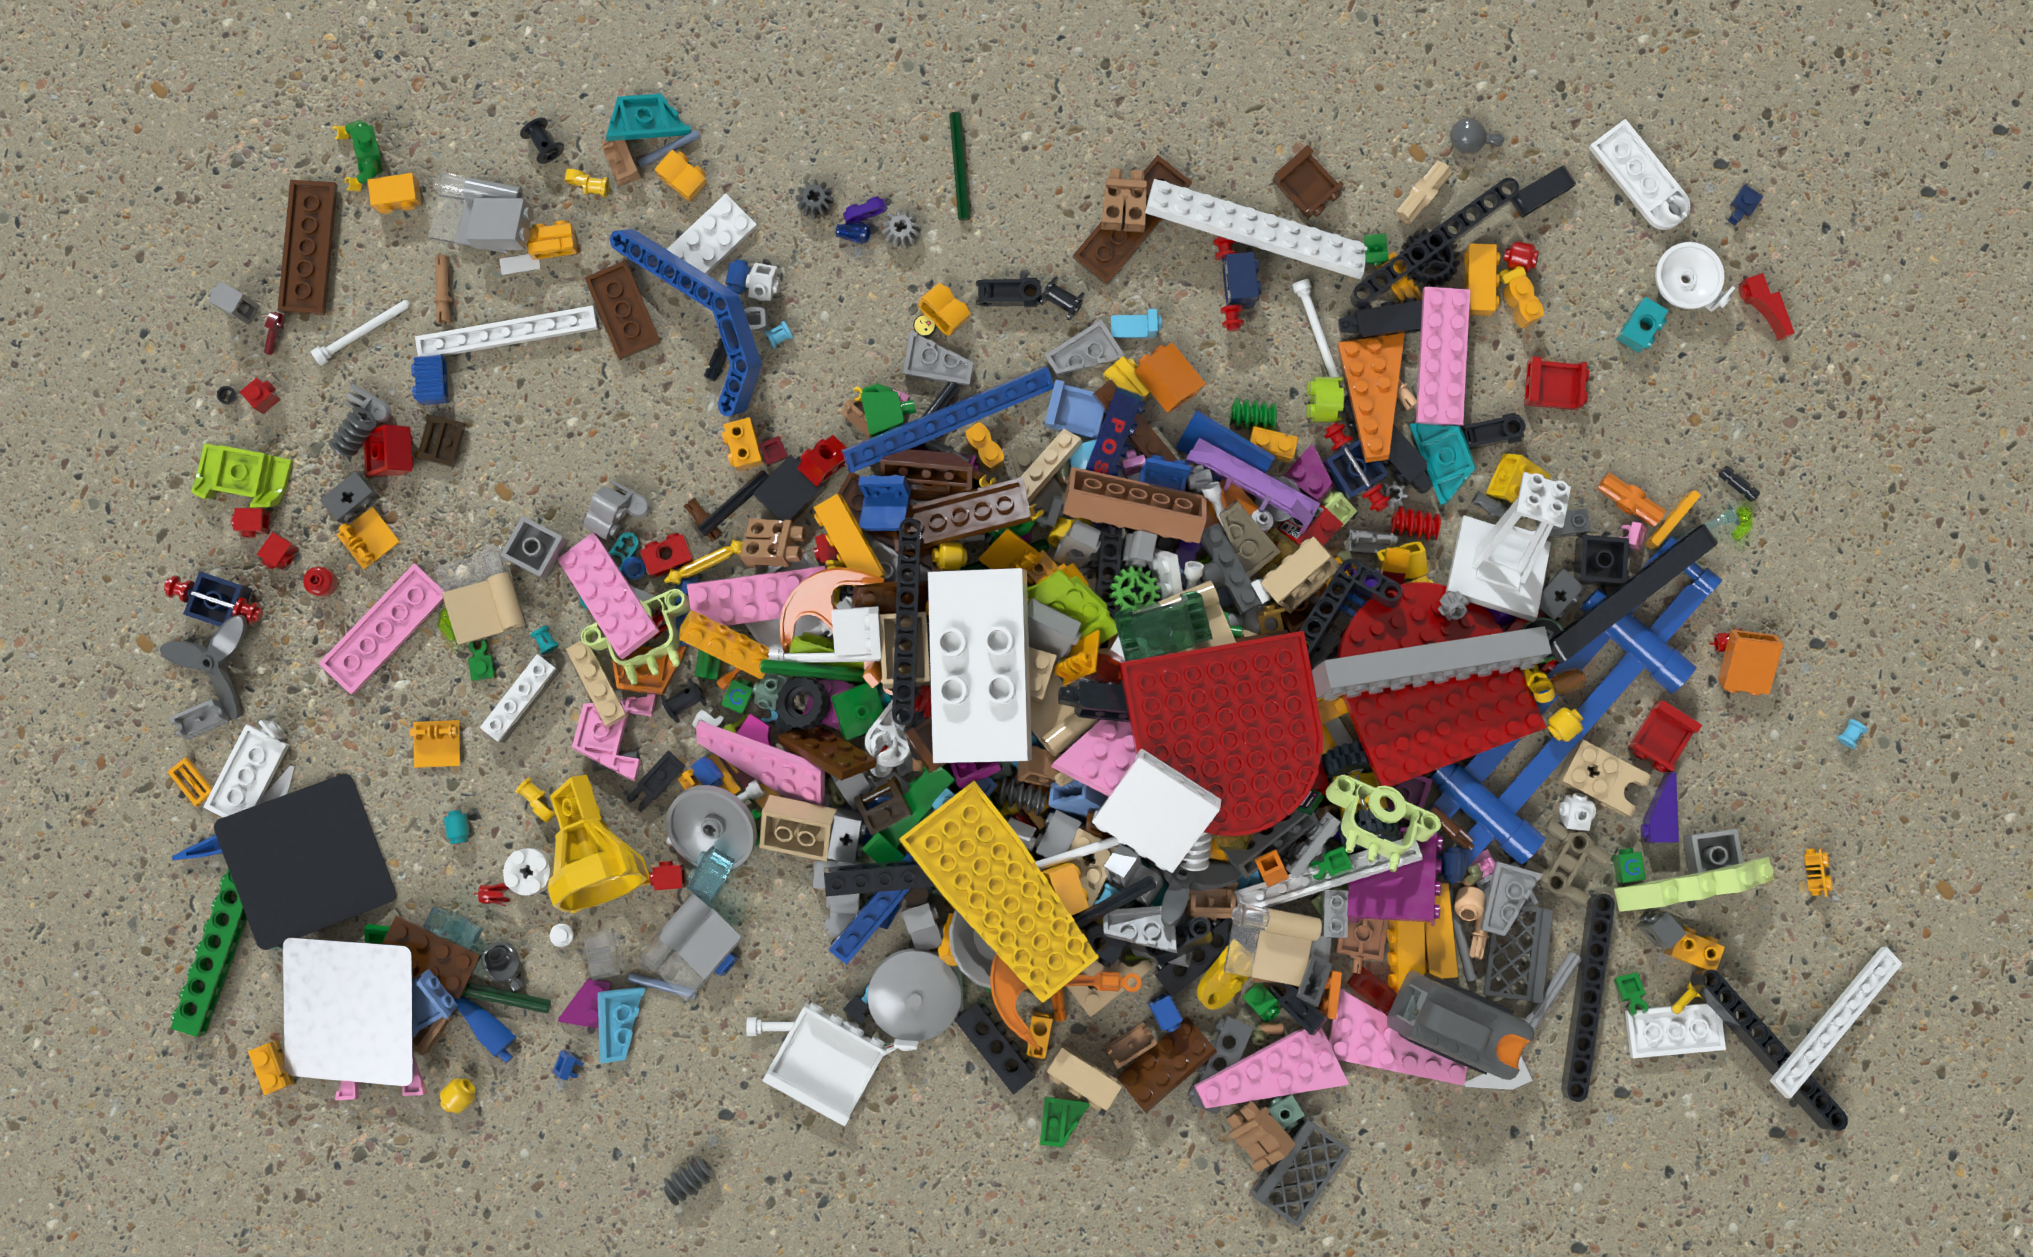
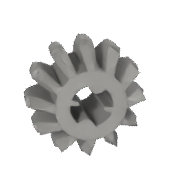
M897 209V216L894 217L893 214L889 213L888 218L890 221H883V226L886 228L882 230V233L887 236V243L893 242L894 248H897L899 243H901L903 249H905L906 242L913 245L915 243L913 238H919L920 235L917 230L920 229V224L915 223L917 220L915 215L909 217V211L906 210L901 215L900 210ZM902 226L905 227V230L902 229L901 232H898L897 229H901Z

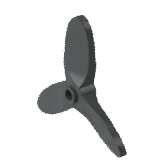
M243 615L227 619L213 635L208 648L187 641H170L160 647L162 656L168 661L186 668L202 669L206 672L213 683L222 706L234 720L240 718V705L228 674L227 659L234 654L244 638L247 620Z
M1141 857L1148 865L1158 870L1169 883L1161 907V921L1168 928L1176 925L1181 919L1187 906L1190 890H1211L1236 883L1241 875L1231 864L1210 863L1207 869L1201 871L1186 870L1178 865L1174 872L1171 873L1168 870L1160 869L1156 866L1155 862L1146 859V857Z

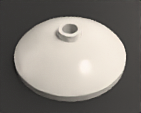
M1684 242L1671 247L1661 256L1657 263L1655 279L1658 290L1669 303L1682 309H1698L1711 303L1721 292L1724 284V269L1719 257L1710 248L1695 242ZM1682 277L1687 278L1688 283H1684Z

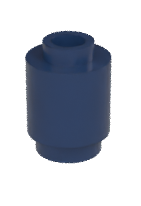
M1447 847V852H1442V874L1445 875V881H1464V875H1466V852H1462L1460 847Z

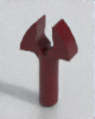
M270 312L264 327L269 328L264 353L267 355L273 354L278 330L284 329V315L278 312Z

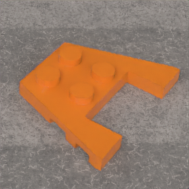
M640 646L622 660L626 661L640 654H647L654 648ZM678 646L676 649L680 663L689 646ZM665 655L656 659L659 674L656 676L652 675L648 664L635 668L638 683L632 685L625 668L612 659L617 689L663 695L679 667H674L669 655Z

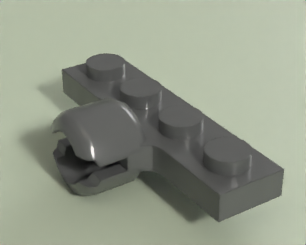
M1217 523L1204 529L1200 542L1210 558V563L1204 565L1203 575L1197 581V584L1200 585L1211 580L1216 590L1225 588L1240 615L1260 606L1262 602L1220 524Z

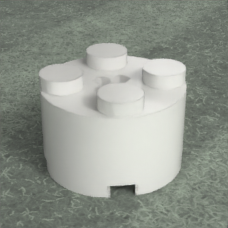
M526 848L517 850L505 862L503 869L505 885L520 895L539 894L548 889L549 879L553 876L554 863L550 855L541 849ZM527 868L533 871V875L526 873Z

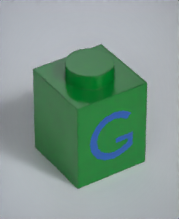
M739 678L738 682L732 680L721 705L746 715L754 693H752L753 688H751L752 683L742 678Z
M1633 848L1619 849V854L1612 855L1617 883L1646 880L1642 852H1634Z

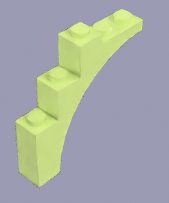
M1764 857L1690 875L1628 884L1615 888L1614 892L1619 912L1665 907L1678 902L1702 900L1715 895L1738 893L1753 889L1757 885L1774 880L1773 867L1770 864L1769 857Z

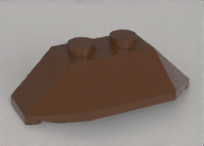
M908 449L880 459L881 476H904L911 490L910 499L931 501L966 492L973 487V465L954 453Z

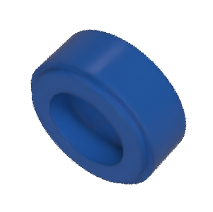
M629 557L622 564V573L630 580H639L646 572L644 561L638 557Z

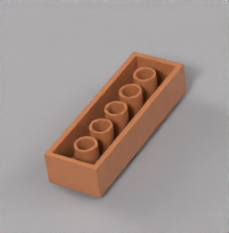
M1072 467L1066 487L1063 514L1073 518L1089 519L1096 523L1112 524L1119 528L1126 527L1137 531L1154 533L1165 538H1177L1188 543H1200L1206 523L1207 498L1204 495Z

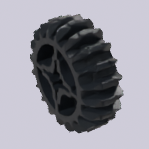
M1427 228L1423 229L1422 234L1416 231L1414 237L1409 236L1406 239L1407 243H1403L1401 248L1406 250L1429 233ZM1430 239V244H1433L1432 246L1439 247L1437 240ZM1452 244L1442 251L1446 262L1438 254L1427 266L1424 264L1420 269L1407 277V281L1413 278L1416 280L1414 286L1422 283V288L1427 287L1428 284H1430V287H1437V284L1442 287L1445 285V281L1450 282L1452 275H1455L1458 271L1455 267L1460 264V261L1456 259L1460 256V252L1454 251L1457 248V244ZM1411 253L1414 259L1421 260L1419 253ZM1429 269H1439L1442 271L1438 274H1426Z

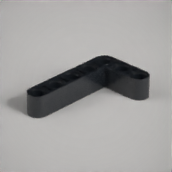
M1102 523L1099 527L1101 533L1098 540L1101 541V544L1097 551L1095 594L1100 598L1102 592L1113 593L1114 590L1109 587L1115 583L1113 579H1105L1102 571L1104 569L1112 571L1113 578L1116 575L1120 576L1122 528L1114 526L1116 533L1109 534L1105 530L1107 523ZM1104 547H1111L1114 550V556H1106L1103 550ZM1112 598L1111 602H1105L1107 610L1110 612V617L1123 629L1126 627L1123 623V617L1127 616V611L1124 610L1122 613H1119L1120 609H1118V606H1113L1116 599ZM1142 611L1140 617H1137L1134 612L1130 617L1134 623L1133 627L1126 628L1138 635H1153L1161 629L1163 619L1160 614L1150 611L1148 614ZM1147 618H1152L1155 620V629H1150L1147 627Z
M1355 559L1343 561L1299 632L1304 631L1306 644L1309 648V660L1313 657L1355 589L1386 607L1394 608L1402 601V588L1400 584ZM1353 568L1357 573L1353 576H1348L1345 574V571ZM1373 579L1377 582V585L1368 587L1365 585V582ZM1341 587L1345 592L1341 595H1335L1333 590ZM1388 591L1398 593L1395 598H1388L1385 594ZM1324 607H1331L1333 609L1327 615L1320 612ZM1312 626L1321 628L1317 634H1312L1308 630Z
M1135 899L1126 903L1128 909L1146 907ZM1197 917L1177 926L1176 939L1180 937L1186 938L1184 943L1177 945V953L1163 950L1161 954L1154 955L1156 948L1145 946L1146 951L1154 963L1166 964L1210 943L1214 938V930L1210 922L1204 917ZM1206 927L1207 931L1204 934H1197L1199 928Z

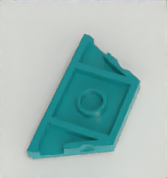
M661 93L617 96L605 140L607 142L683 136L691 132V127L688 124L685 126L678 118L679 113L668 104V101Z
M1412 423L1410 428L1421 455L1427 461V471L1440 505H1445L1477 469L1461 426Z

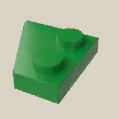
M1045 1096L1040 1145L1063 1148L1081 1117L1089 1108V1101Z

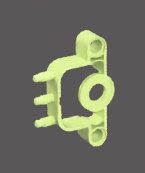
M679 589L669 590L644 602L640 600L651 619L652 611L650 607L655 609L662 606V613L670 634L665 644L650 650L649 653L640 654L623 661L613 649L598 623L587 626L582 631V642L597 651L609 648L611 657L616 663L625 668L632 685L638 683L635 668L648 664L652 675L656 676L659 674L656 659L665 655H669L674 667L679 666L680 661L676 649L680 644L674 618L690 610L689 597ZM682 597L681 603L675 606V601ZM598 634V639L592 643L593 636Z
M1340 775L1326 789V796L1329 801L1345 808L1341 830L1347 839L1346 852L1352 853L1355 845L1358 844L1368 849L1367 860L1371 863L1375 861L1377 854L1390 858L1389 870L1391 872L1397 870L1401 855L1413 845L1414 839L1421 842L1427 841L1441 827L1440 819L1435 814L1406 802L1400 792L1393 787L1378 786L1374 788L1347 775ZM1370 795L1368 798L1370 810L1382 822L1396 823L1402 818L1410 820V825L1403 835L1401 845L1386 839H1380L1375 834L1358 827L1355 823L1354 815L1359 798L1364 800ZM1381 797H1388L1394 802L1395 810L1393 812L1385 811L1381 807Z

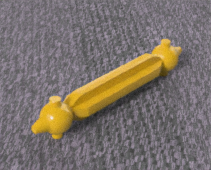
M732 540L730 546L722 547L682 566L679 571L670 569V573L664 582L679 585L682 578H689L725 561L733 553L740 555L743 542Z

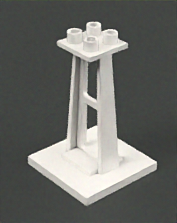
M1524 472L1517 500L1496 525L1463 516L1460 522L1445 594L1459 591L1468 602L1534 622L1538 616L1551 542L1546 540L1553 526L1560 528L1564 526L1571 486H1568L1564 481L1555 482L1545 479L1538 473L1532 475ZM1521 516L1541 521L1536 531H1528L1514 525Z

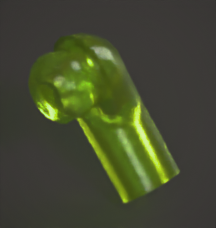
M1740 506L1736 510V516L1740 518V524L1731 533V536L1737 541H1740L1753 526V512L1750 508Z
M444 608L439 614L437 626L451 643L456 638L447 609Z

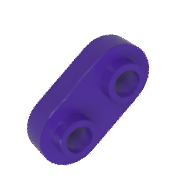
M876 196L859 206L858 204L848 206L843 213L846 224H855L884 213L888 207L885 199H880Z

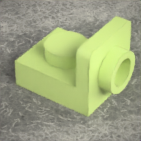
M1331 490L1320 502V505L1327 508L1343 523L1341 527L1357 512L1342 492Z

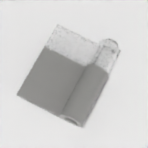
M440 173L434 181V188L438 192L439 200L428 238L473 247L466 240L474 198H523L522 188L454 174ZM492 250L497 252L508 253V250Z
M693 892L638 955L640 959L638 963L647 971L651 969L656 971L685 1002H688L743 937L705 899Z

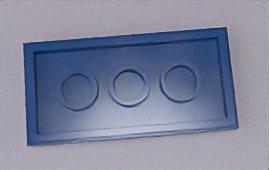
M1196 411L1176 446L1177 449L1188 455L1200 438L1265 474L1275 459L1274 455L1199 411Z

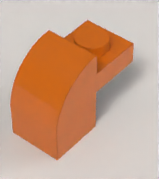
M1276 850L1254 859L1268 888L1289 879Z

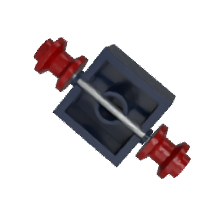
M1217 236L1213 240V245L1219 249V252L1215 254V260L1224 262L1222 271L1226 306L1220 308V313L1225 314L1226 321L1222 322V328H1227L1228 332L1239 331L1240 327L1245 325L1244 320L1239 319V313L1243 309L1254 308L1256 301H1259V295L1262 293L1261 282L1257 281L1259 261L1254 259V252L1237 253L1233 251L1232 245L1236 241Z
M1336 422L1325 429L1327 433L1324 437L1325 439L1331 438L1333 441V451L1338 449L1340 451L1327 458L1323 465L1338 491L1342 492L1348 501L1367 491L1362 495V498H1369L1372 503L1369 509L1371 511L1376 510L1378 513L1389 506L1388 501L1391 498L1389 496L1384 497L1381 493L1382 484L1375 487L1374 485L1383 481L1389 474L1381 461L1365 463L1360 439L1348 445L1353 438L1351 436L1346 437L1343 433L1344 424L1338 425Z
M199 571L195 583L191 580L183 583L179 576L174 575L168 578L164 584V591L167 597L173 598L178 595L181 602L187 603L183 615L219 627L233 616H245L247 624L250 625L259 622L263 616V609H261L260 603L247 604L252 588Z

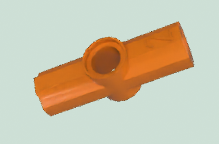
M1610 472L1598 484L1597 490L1615 501L1616 506L1620 510L1637 516L1652 527H1655L1665 515L1666 510L1648 499L1643 490L1634 485H1627Z

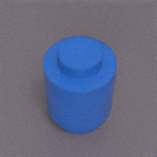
M736 259L735 262L729 263L725 285L739 295H743L744 290H747L746 278L752 269L748 266V262Z
M706 756L700 758L691 766L693 775L701 785L716 787L723 785L724 782L722 780L725 776L711 759L708 760Z

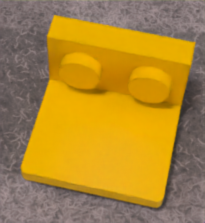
M1503 453L1485 494L1491 498L1508 500L1513 504L1519 496L1524 472L1532 475L1538 473L1550 480L1551 475L1523 455Z

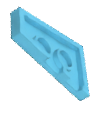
M640 986L598 992L599 1054L601 1063L623 1061L626 1059L633 1034L632 1028L635 1017H638L640 1010L638 1007L641 996L644 995L645 987Z

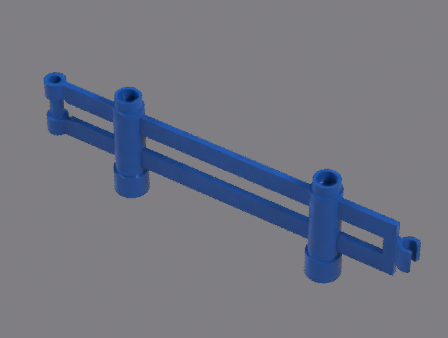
M1670 536L1642 568L1678 541ZM1696 562L1686 568L1684 572L1693 579L1691 585L1683 588L1649 628L1632 614L1637 609L1636 607L1563 663H1557L1553 670L1546 675L1553 684L1556 694L1554 699L1546 703H1539L1535 700L1541 716L1609 639H1612L1627 652L1576 709L1583 718L1580 722L1583 730L1568 742L1558 741L1553 736L1499 798L1481 783L1520 739L1475 755L1465 768L1460 764L1456 765L1453 763L1433 771L1429 778L1438 785L1437 788L1442 794L1427 811L1436 805L1451 818L1460 808L1476 822L1467 833L1474 839L1472 844L1475 846L1472 850L1468 848L1462 849V852H1466V869L1493 838L1520 865L1528 861L1537 852L1546 837L1528 821L1518 817L1516 812L1644 668L1650 672L1649 676L1670 694L1677 691L1691 677L1697 667L1677 649H1672L1666 643L1705 598L1721 583L1722 579L1708 567L1703 569ZM1598 588L1584 601L1579 609L1585 613L1607 595ZM1543 690L1539 693H1546L1549 690Z

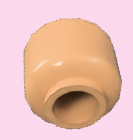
M1474 886L1460 888L1455 897V913L1466 921L1479 919L1485 910L1486 896L1484 892Z

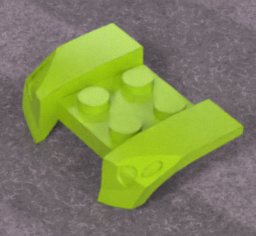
M204 443L191 493L203 499H214L216 492L219 491L253 498L249 508L273 507L280 503L287 489L293 460L260 452Z
M1059 569L1038 584L1027 588V598L1029 600L1033 598L1081 622L1078 630L1081 633L1079 639L1099 630L1100 645L1122 630V627L1110 617L1107 604L1077 576L1070 579Z

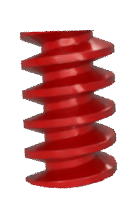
M1399 507L1393 513L1390 533H1394L1398 529L1399 536H1402L1406 530L1408 531V538H1411L1413 533L1416 532L1417 539L1419 540L1425 534L1426 541H1429L1432 535L1436 541L1441 526L1440 514L1436 513L1432 518L1430 512H1426L1423 516L1422 511L1417 510L1414 515L1413 509L1409 508L1405 513L1404 508Z

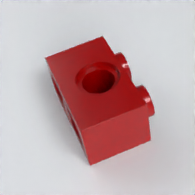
M834 435L826 440L822 438L814 446V449L811 450L809 448L801 455L800 459L802 461L797 469L817 487L845 466L846 462L841 450L847 447Z
M679 533L668 535L666 540L660 543L657 541L650 542L645 545V549L640 550L648 574L653 579L669 573L670 569L677 570L695 560L686 536L683 534L679 535ZM672 549L671 558L664 560L662 558L663 551Z

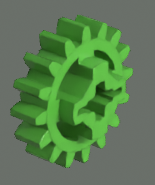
M1130 566L1127 572L1122 569L1119 572L1120 576L1116 575L1113 578L1115 583L1111 584L1109 588L1114 590V592L1109 597L1116 599L1113 606L1119 605L1121 607L1119 613L1126 610L1128 617H1131L1134 612L1137 617H1140L1142 611L1148 614L1150 608L1156 607L1157 604L1153 600L1160 598V595L1155 593L1160 589V586H1154L1157 578L1150 579V571L1144 574L1142 573V567L1134 571L1133 566ZM1127 579V586L1121 589L1122 582ZM1132 588L1134 589V591H1138V592H1139V594H1138L1137 596H1136V594H1135L1134 592L1131 593V589H1132ZM1149 595L1147 602L1143 605V597Z

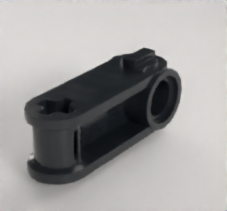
M1037 278L982 279L976 281V286L978 287L976 305L1024 306V308H1031L1040 305L1042 289L1041 281L1037 280ZM1032 288L1037 293L1029 297L1025 295L1027 289Z
M1515 412L1502 415V418L1463 425L1461 428L1469 449L1472 450L1506 442L1508 444L1522 442V438L1525 437L1526 424L1520 415H1516ZM1514 424L1517 428V432H1509L1507 429V425Z

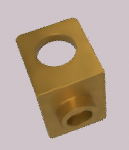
M1277 604L1263 606V611L1256 612L1261 634L1284 630L1280 612L1286 611L1285 607H1277ZM1269 617H1273L1277 621V627L1273 631H1268L1264 625L1265 620Z

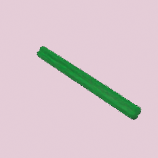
M762 659L759 667L761 673L866 683V680L862 677L865 669Z

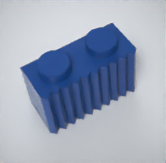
M442 355L414 357V364H411V373L415 377L416 383L412 387L414 399L421 405L449 403L446 358Z
M1165 992L1147 1002L1162 1031L1168 1030V1032H1172L1181 1027L1180 1022H1182L1183 1018L1180 1016L1181 1014L1178 1012L1169 993Z

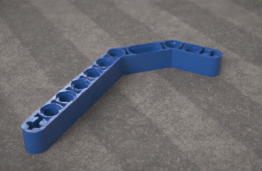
M634 229L612 232L610 244L613 249L713 311L731 365L718 401V409L726 417L744 413L748 408L762 363L739 295Z

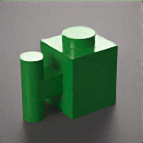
M698 649L694 676L701 679L718 681L721 678L723 661Z

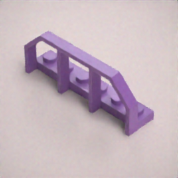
M1200 438L1185 460L1188 466L1190 463H1195L1198 466L1203 465L1204 469H1210L1211 473L1226 480L1223 492L1226 493L1230 485L1233 484L1263 500L1258 511L1263 512L1267 504H1270L1300 520L1303 526L1299 533L1302 535L1308 528L1320 505L1317 501Z

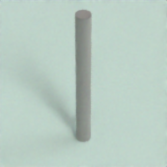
M1452 888L1449 889L1453 929L1467 982L1474 981L1476 976L1471 957L1469 956L1461 918L1454 910L1455 895Z

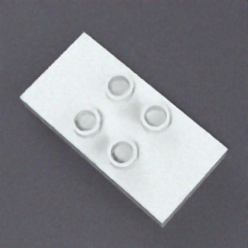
M1016 568L928 572L933 763L1032 760L1027 570Z

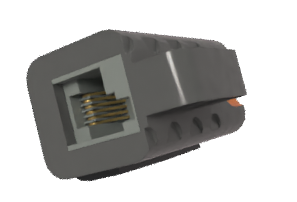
M1412 970L1407 973L1387 1018V1025L1407 1041L1485 1075L1490 1073L1505 1080H1511L1518 1075L1521 1053L1525 1046L1533 1041L1535 1034L1533 1027L1528 1022L1513 1015V1010L1433 974L1425 973L1422 975Z

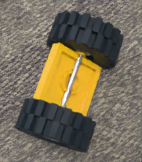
M1361 742L1343 743V746L1340 747L1337 745L1333 747L1334 750L1329 749L1327 754L1323 755V764L1330 784L1338 776L1347 775L1374 788L1379 786ZM1370 795L1364 800L1359 798L1354 815V820L1358 827L1375 834L1383 840L1386 839L1391 842L1399 840L1401 832L1398 822H1382L1370 810L1368 805ZM1381 797V807L1385 811L1393 812V809L1390 810L1388 808L1386 798ZM1338 806L1341 816L1339 821L1342 823L1345 808ZM1340 823L1338 826L1342 847H1346L1347 839L1342 833ZM1356 844L1353 852H1362L1368 849Z

